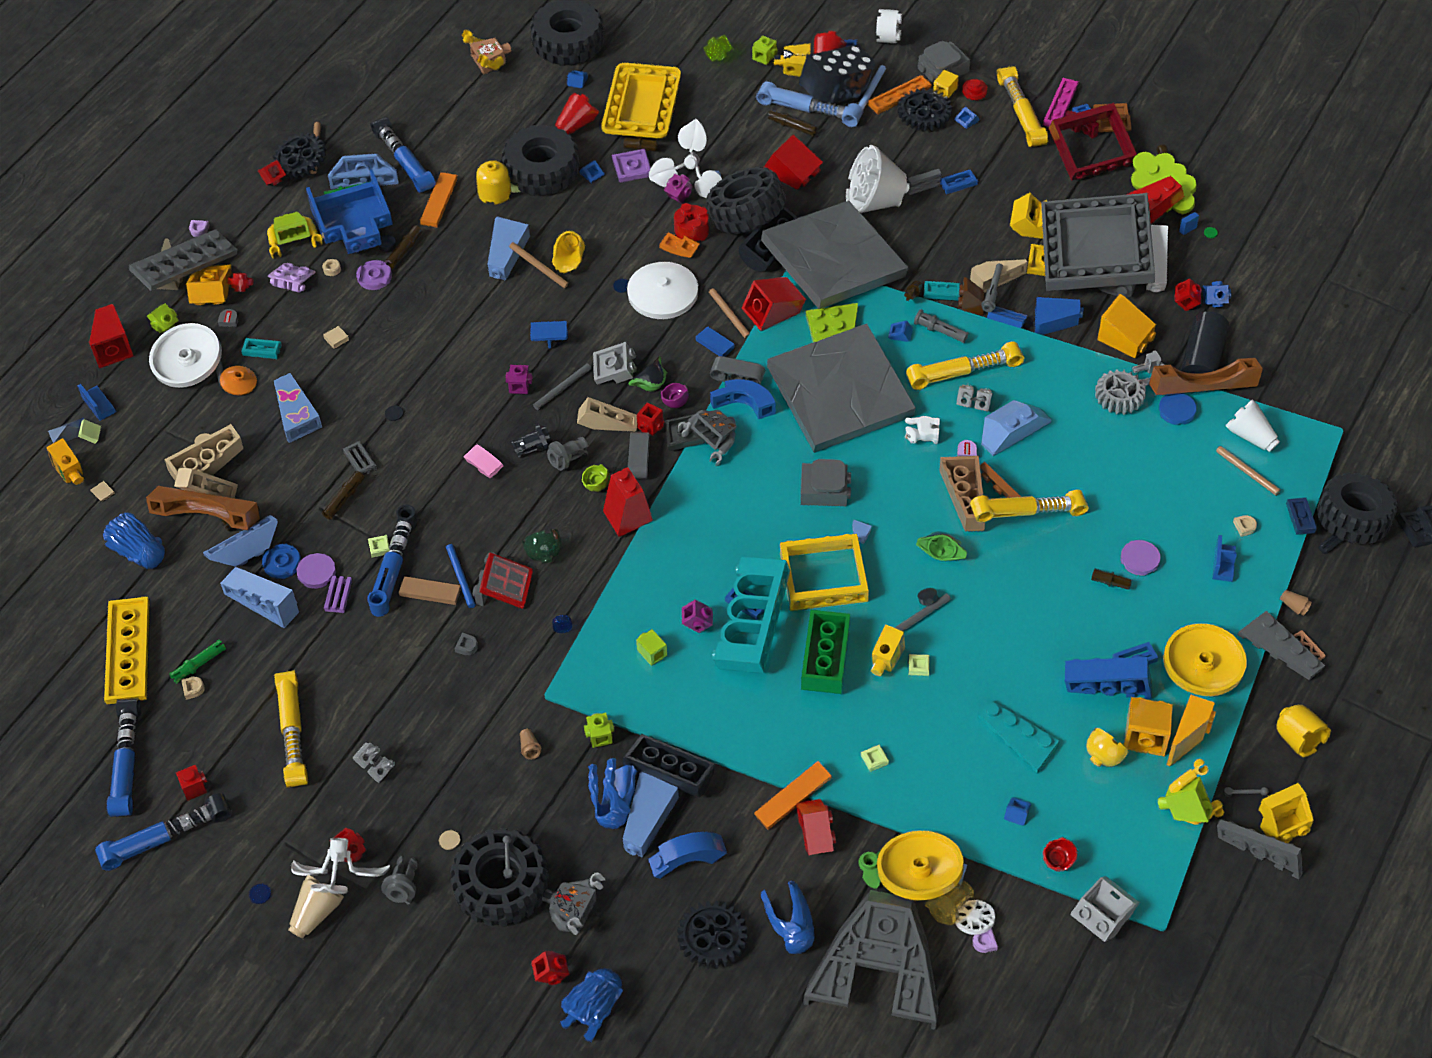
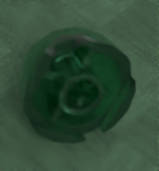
M550 529L551 533L547 534L545 530L527 536L525 538L526 542L522 540L523 548L529 558L538 562L542 561V564L552 562L562 546L559 531Z

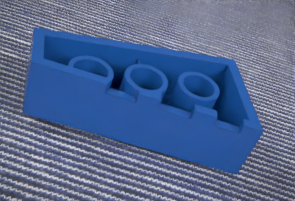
M1135 656L1133 658L1115 657L1112 659L1094 658L1090 660L1073 659L1065 661L1067 692L1095 694L1096 691H1100L1106 696L1122 693L1126 694V697L1129 698L1135 697V695H1144L1145 699L1152 700V677L1148 657Z

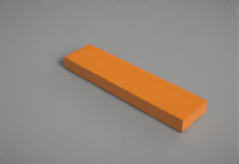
M920 75L869 100L868 105L877 114H880L898 105V102L901 100V97H904L905 93L910 95V90L916 92V88L919 91L925 88L927 91L931 88V83Z
M440 173L420 219L421 225L438 227L456 184L457 175Z
M817 761L754 812L755 816L769 830L795 809L796 803L806 800L827 783L832 776Z

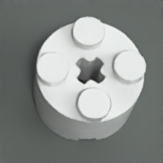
M879 9L878 13H881V16L877 18L876 35H879L880 39H876L877 42L897 43V40L901 39V30H898V27L902 23V14H899V10Z

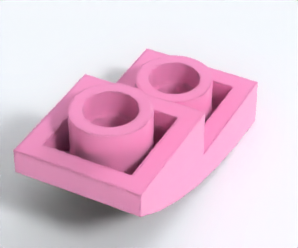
M479 445L474 446L464 456L468 463L477 467L480 473L489 478L497 474L503 467V464Z

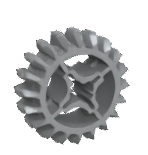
M1116 369L1115 372L1109 371L1108 374L1104 373L1102 378H1099L1095 388V396L1098 399V404H1102L1103 409L1108 408L1109 412L1115 411L1116 415L1118 412H1122L1124 415L1126 411L1132 413L1133 410H1138L1139 406H1142L1146 396V388L1143 385V380L1139 379L1138 375L1133 376L1132 371L1126 373L1125 369L1122 372Z

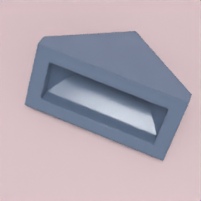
M84 418L49 430L48 432L53 443L62 438L65 442L77 438L81 422Z

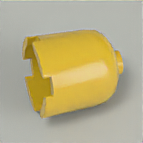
M498 161L483 163L478 168L476 176L479 198L484 203L488 201L494 202L496 205L509 199L511 193L510 177L506 166Z
M1298 704L1284 708L1280 712V717L1277 721L1278 733L1301 757H1307L1317 751L1315 747L1320 742L1325 744L1331 733L1327 724L1304 705Z

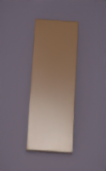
M404 576L399 595L456 605L461 586Z

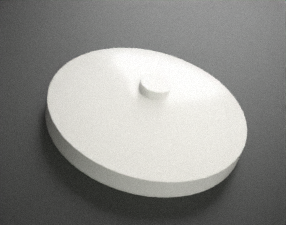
M655 262L640 268L632 275L627 287L628 299L632 307L640 314L655 319H669L684 314L695 304L698 297V283L693 273L686 267L672 262Z
M195 323L178 325L166 331L154 343L149 356L150 368L156 378L165 385L171 387L195 385L206 379L216 369L221 358V344L215 333L204 325Z

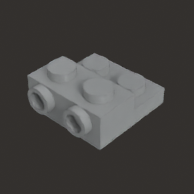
M624 342L594 352V381L596 384L613 379L616 383L632 379L633 373L636 372V366L632 362V359L636 357L633 348H630Z

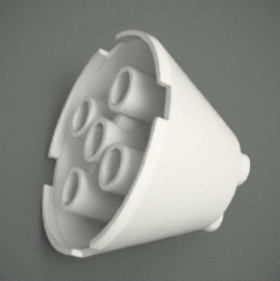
M876 146L864 147L851 168L848 178L851 179L850 189H846V201H850L860 213L892 206L899 207L904 193H907L909 190L906 174Z

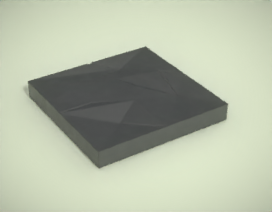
M1148 193L1041 202L1046 291L1155 283Z
M850 201L769 228L762 233L761 241L818 309L904 278L908 270L907 265Z
M867 324L771 357L767 361V367L813 452L912 417L915 414L916 408Z

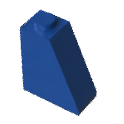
M1037 297L1035 333L1044 335L1078 325L1079 318L1083 317V307H1080V300Z

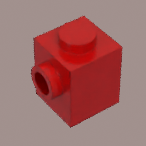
M278 160L258 170L266 185L272 183L274 186L282 181L281 177L286 175Z
M196 765L176 772L187 801L207 793L203 784L207 780L203 770L198 772Z

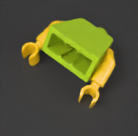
M298 212L284 214L274 218V224L267 231L269 245L272 246L269 252L273 259V254L276 252L281 257L282 254L277 245L312 236V245L316 248V241H319L321 245L323 244L322 236L317 234L318 231L311 218L301 216Z
M1197 759L1194 762L1193 770L1189 769L1170 784L1166 797L1158 798L1159 808L1161 810L1170 809L1176 821H1185L1198 825L1202 822H1208L1212 815L1221 817L1224 814L1221 801L1215 800L1211 803L1201 777L1196 776L1197 774L1205 775L1208 772L1206 765L1199 768L1204 764L1203 759Z

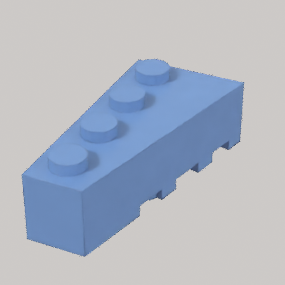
M235 567L221 582L225 595L283 628L299 613L293 590L249 573L246 570Z

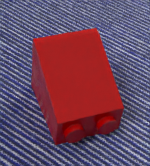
M792 135L772 154L764 167L774 171L781 182L797 190L801 185L805 187L810 182V177H815L821 169L819 167L823 162L796 136Z
M787 277L754 280L742 309L757 328L763 331L799 314L806 299Z
M111 304L96 309L89 343L99 369L134 357L114 305Z
M628 467L611 475L603 508L605 516L618 537L653 521L644 491Z

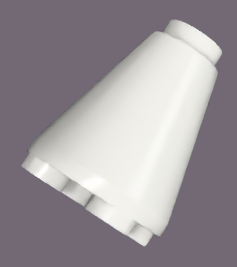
M1251 400L1245 406L1246 409L1242 407L1236 412V418L1230 420L1226 427L1234 434L1270 452L1280 441L1277 439V434L1259 405L1254 400Z

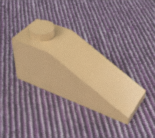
M1027 260L990 261L976 265L971 269L970 280L982 288L985 293L990 289L996 264L1000 263L1003 265L998 286L1026 274Z
M588 397L579 408L577 424L596 430L635 432L637 429V415Z
M179 468L174 486L187 491L235 498L238 484L194 469Z

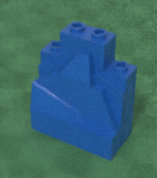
M372 169L369 170L371 182L313 198L310 188H306L313 217L325 244L343 239L348 254L382 244L378 229L392 225V220Z

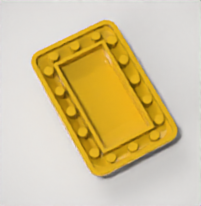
M633 63L617 65L602 121L603 132L649 138L665 137L668 134L674 111L681 71L676 67Z

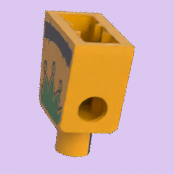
M63 438L46 447L52 465L66 483L72 481L75 485H78L84 480L80 463Z

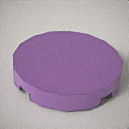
M368 261L357 270L358 283L365 289H381L388 285L392 279L391 268L383 261Z
M1144 540L1131 541L1121 551V563L1130 573L1142 576L1148 575V573L1154 572L1159 566L1160 553L1152 543Z
M320 553L304 557L296 569L298 580L304 586L314 589L326 586L331 581L332 576L336 574L335 564L331 557Z

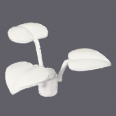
M694 119L684 126L678 135L680 145L685 149L690 148L691 154L685 158L684 163L674 167V162L670 158L658 160L650 169L649 179L660 186L666 187L668 180L672 178L674 173L678 175L677 169L686 166L688 169L695 168L699 178L694 184L695 190L700 196L707 198L711 188L722 178L717 172L712 170L705 171L702 176L700 175L698 166L700 159L693 150H703L707 138L702 124L697 119Z
M331 838L330 849H328V854L322 868L301 865L293 860L291 871L296 875L303 876L327 874L328 870L326 868L331 858V861H334L331 884L311 885V890L321 893L345 894L348 891L346 886L335 885L338 862H343L344 858H347L349 870L356 875L382 876L389 870L390 865L381 868L354 867L350 857L351 851H347L348 839Z

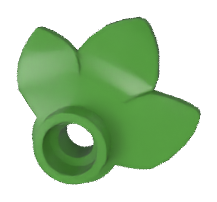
M866 852L859 858V867L864 871L863 879L865 883L871 888L877 889L880 885L877 869V859L880 852L876 854ZM866 862H872L873 865H867Z

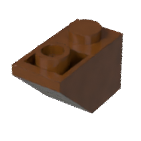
M963 278V285L959 286V296L962 297H958V308L976 315H983L981 304L984 301V290L970 279Z

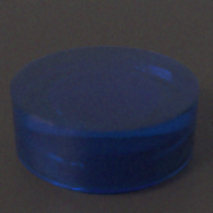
M567 615L555 617L552 620L553 630L557 633L570 631L572 629L571 618Z

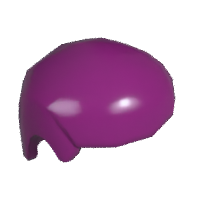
M672 383L661 391L663 403L670 408L682 407L688 400V389L680 383Z

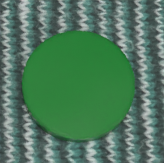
M1207 227L1204 230V235L1208 238H1215L1218 234L1217 230L1213 227Z

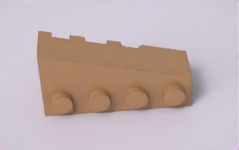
M979 456L940 457V473L964 530L984 531L985 522L976 521L970 505L972 499L983 495Z

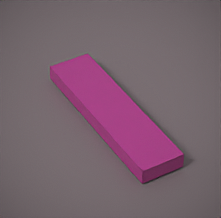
M1062 79L1044 119V126L1049 127L1052 120L1066 115L1077 90L1078 81Z

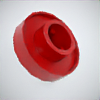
M968 80L963 85V95L968 99L980 100L987 94V85L981 80Z
M233 273V277H227V284L231 285V288H235L237 292H245L249 285H253V278L247 277V273Z

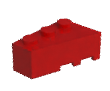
M1172 176L1128 193H1148L1150 224L1185 197L1182 186Z

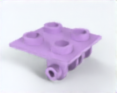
M284 263L270 273L268 277L271 278L270 283L275 287L301 292L305 290L303 282L316 271L309 270L307 267H296L291 263Z

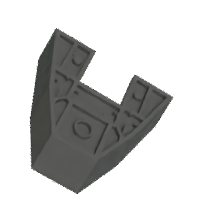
M870 890L842 925L812 976L804 994V1005H809V1000L848 1007L855 966L899 973L892 1016L931 1023V1029L935 1030L939 1007L928 942L915 902L895 894Z

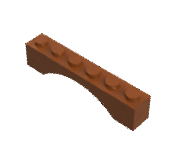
M1256 358L1238 359L1222 369L1203 374L1182 372L1172 365L1154 366L1149 385L1156 395L1248 388L1258 386L1263 368Z
M157 486L146 497L149 513L162 516L181 513L209 514L223 519L232 528L249 530L260 519L257 502L163 486Z

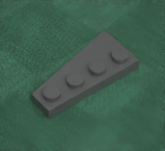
M1267 611L1238 633L1239 637L1249 639L1253 642L1252 645L1259 649L1260 647L1271 653V657L1276 660L1281 659L1287 663L1289 668L1308 680L1325 667L1316 656Z
M1222 819L1217 825L1218 838L1243 851L1247 848L1255 855L1254 857L1260 860L1266 858L1275 863L1274 867L1281 871L1283 868H1286L1293 872V877L1300 879L1303 873L1300 848L1294 844L1281 842L1272 836L1257 833L1253 829L1243 828L1234 822H1227Z

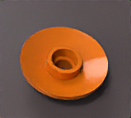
M243 366L229 367L220 376L221 387L233 395L248 394L255 389L257 384L254 372Z

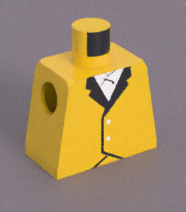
M810 44L785 46L784 55H774V65H783V73L786 75L801 76L806 56L810 54Z

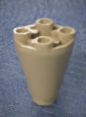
M307 875L303 882L290 921L291 926L288 929L302 939L317 927L340 904L344 897L341 894L321 893L311 890V885L321 883L310 875Z

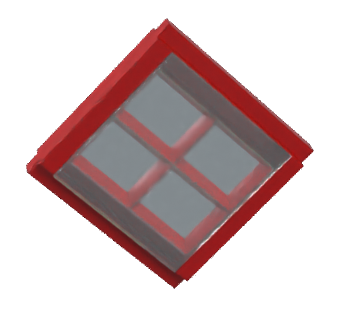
M490 552L479 592L523 609L533 569Z

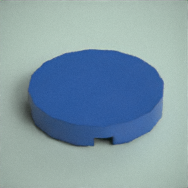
M1167 394L1162 397L1159 403L1160 416L1166 422L1173 425H1179V423L1187 424L1195 417L1196 404L1186 394Z
M278 544L275 548L268 549L265 552L262 565L265 573L270 577L285 579L297 572L296 569L301 561V556L294 546Z

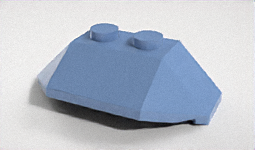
M378 154L342 156L328 174L331 189H337L339 186L347 187L371 181L369 173L371 169L379 185H392L399 182L396 169Z
M1013 400L985 417L981 445L992 456H995L1049 424L1051 419L1040 408Z
M269 515L255 523L249 530H243L209 550L204 551L203 554L212 561L235 567L242 566L248 562V559L262 555L270 547L278 521Z

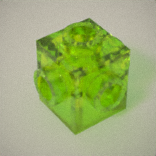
M725 34L717 38L715 36L707 41L708 44L703 47L711 61L717 59L721 61L727 57L726 53L733 49Z

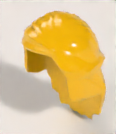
M574 231L563 232L557 238L553 247L552 262L560 273H567L577 269L582 262V255L585 249L584 241Z

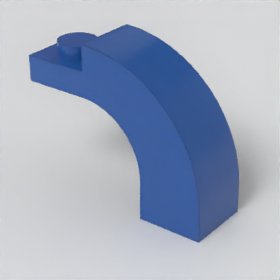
M743 379L725 381V388L710 392L713 409L731 403H744L754 410L758 419L776 414V402L771 393L756 382Z
M695 832L663 843L659 846L660 851L648 860L654 877L660 879L679 865L687 862L704 861L712 864L727 854L721 835L712 832Z

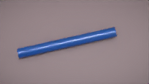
M449 544L446 546L467 606L468 608H473L476 604L453 544Z

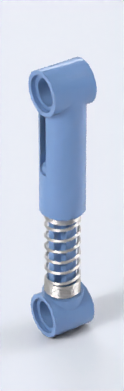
M764 82L756 96L758 102L763 105L773 103L811 113V111L818 113L820 111V114L823 112L825 115L831 114L833 117L837 116V118L842 119L843 123L849 127H855L863 113V109L858 104L851 103L846 107L840 105L837 107L835 104L818 102V100L810 95L778 88L771 82Z

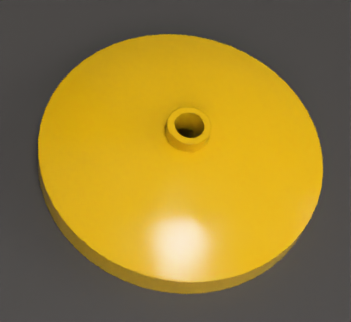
M1191 624L1177 630L1169 638L1163 656L1164 666L1169 677L1182 689L1201 696H1217L1231 691L1242 680L1247 663L1245 651L1237 638L1225 629L1210 624Z
M912 831L896 836L884 845L877 859L878 876L882 884L893 894L910 900H928L940 897L951 891L959 883L963 875V856L959 847L948 837L931 831Z

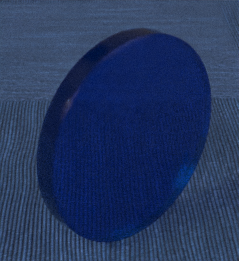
M627 279L616 280L613 284L614 290L620 293L627 292L629 281Z
M257 884L249 892L250 900L255 904L265 903L271 895L269 887L265 884Z

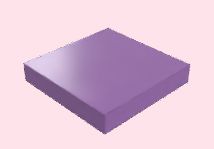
M645 149L612 155L619 182L649 177L651 167Z

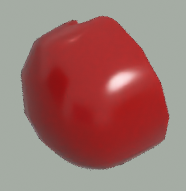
M1063 837L1050 841L1043 850V861L1048 868L1057 872L1068 870L1077 859V848L1074 843Z

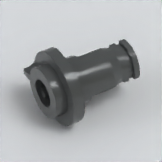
M583 437L565 444H561L558 441L549 444L547 451L549 462L560 471L569 467L570 461L579 458L581 455L588 454L583 449L588 447V443Z
M400 856L393 874L383 880L381 889L388 899L394 902H405L409 905L416 893V887L412 881L418 863L412 857L406 873L402 874L405 866L402 864L404 857Z

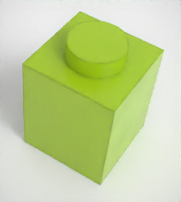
M653 629L647 633H642L636 639L637 651L651 666L667 656L666 643Z

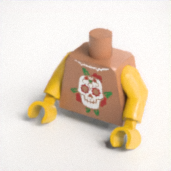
M464 30L462 34L465 43L470 41L471 55L483 74L492 70H498L506 63L505 54L511 53L509 43L500 45L495 38L480 40L474 37L469 30Z

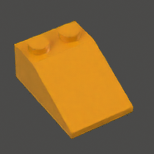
M212 265L192 273L186 283L189 303L203 305L205 303L222 304L225 302L229 290L227 277L231 276V265Z
M1190 695L1167 761L1168 766L1173 765L1203 740L1205 733H1210L1216 711H1213L1215 702Z

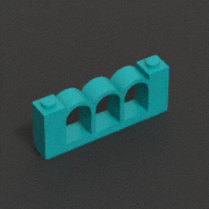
M741 557L740 563L736 566V575L738 577L734 582V591L737 597L727 607V613L731 621L723 626L721 630L723 642H718L717 648L714 649L712 655L718 669L764 673L790 574V568L786 560ZM751 585L771 586L769 597L745 595L743 592ZM748 608L765 610L763 621L739 619L736 617L740 611ZM741 632L759 634L756 645L732 643L730 640L735 634Z

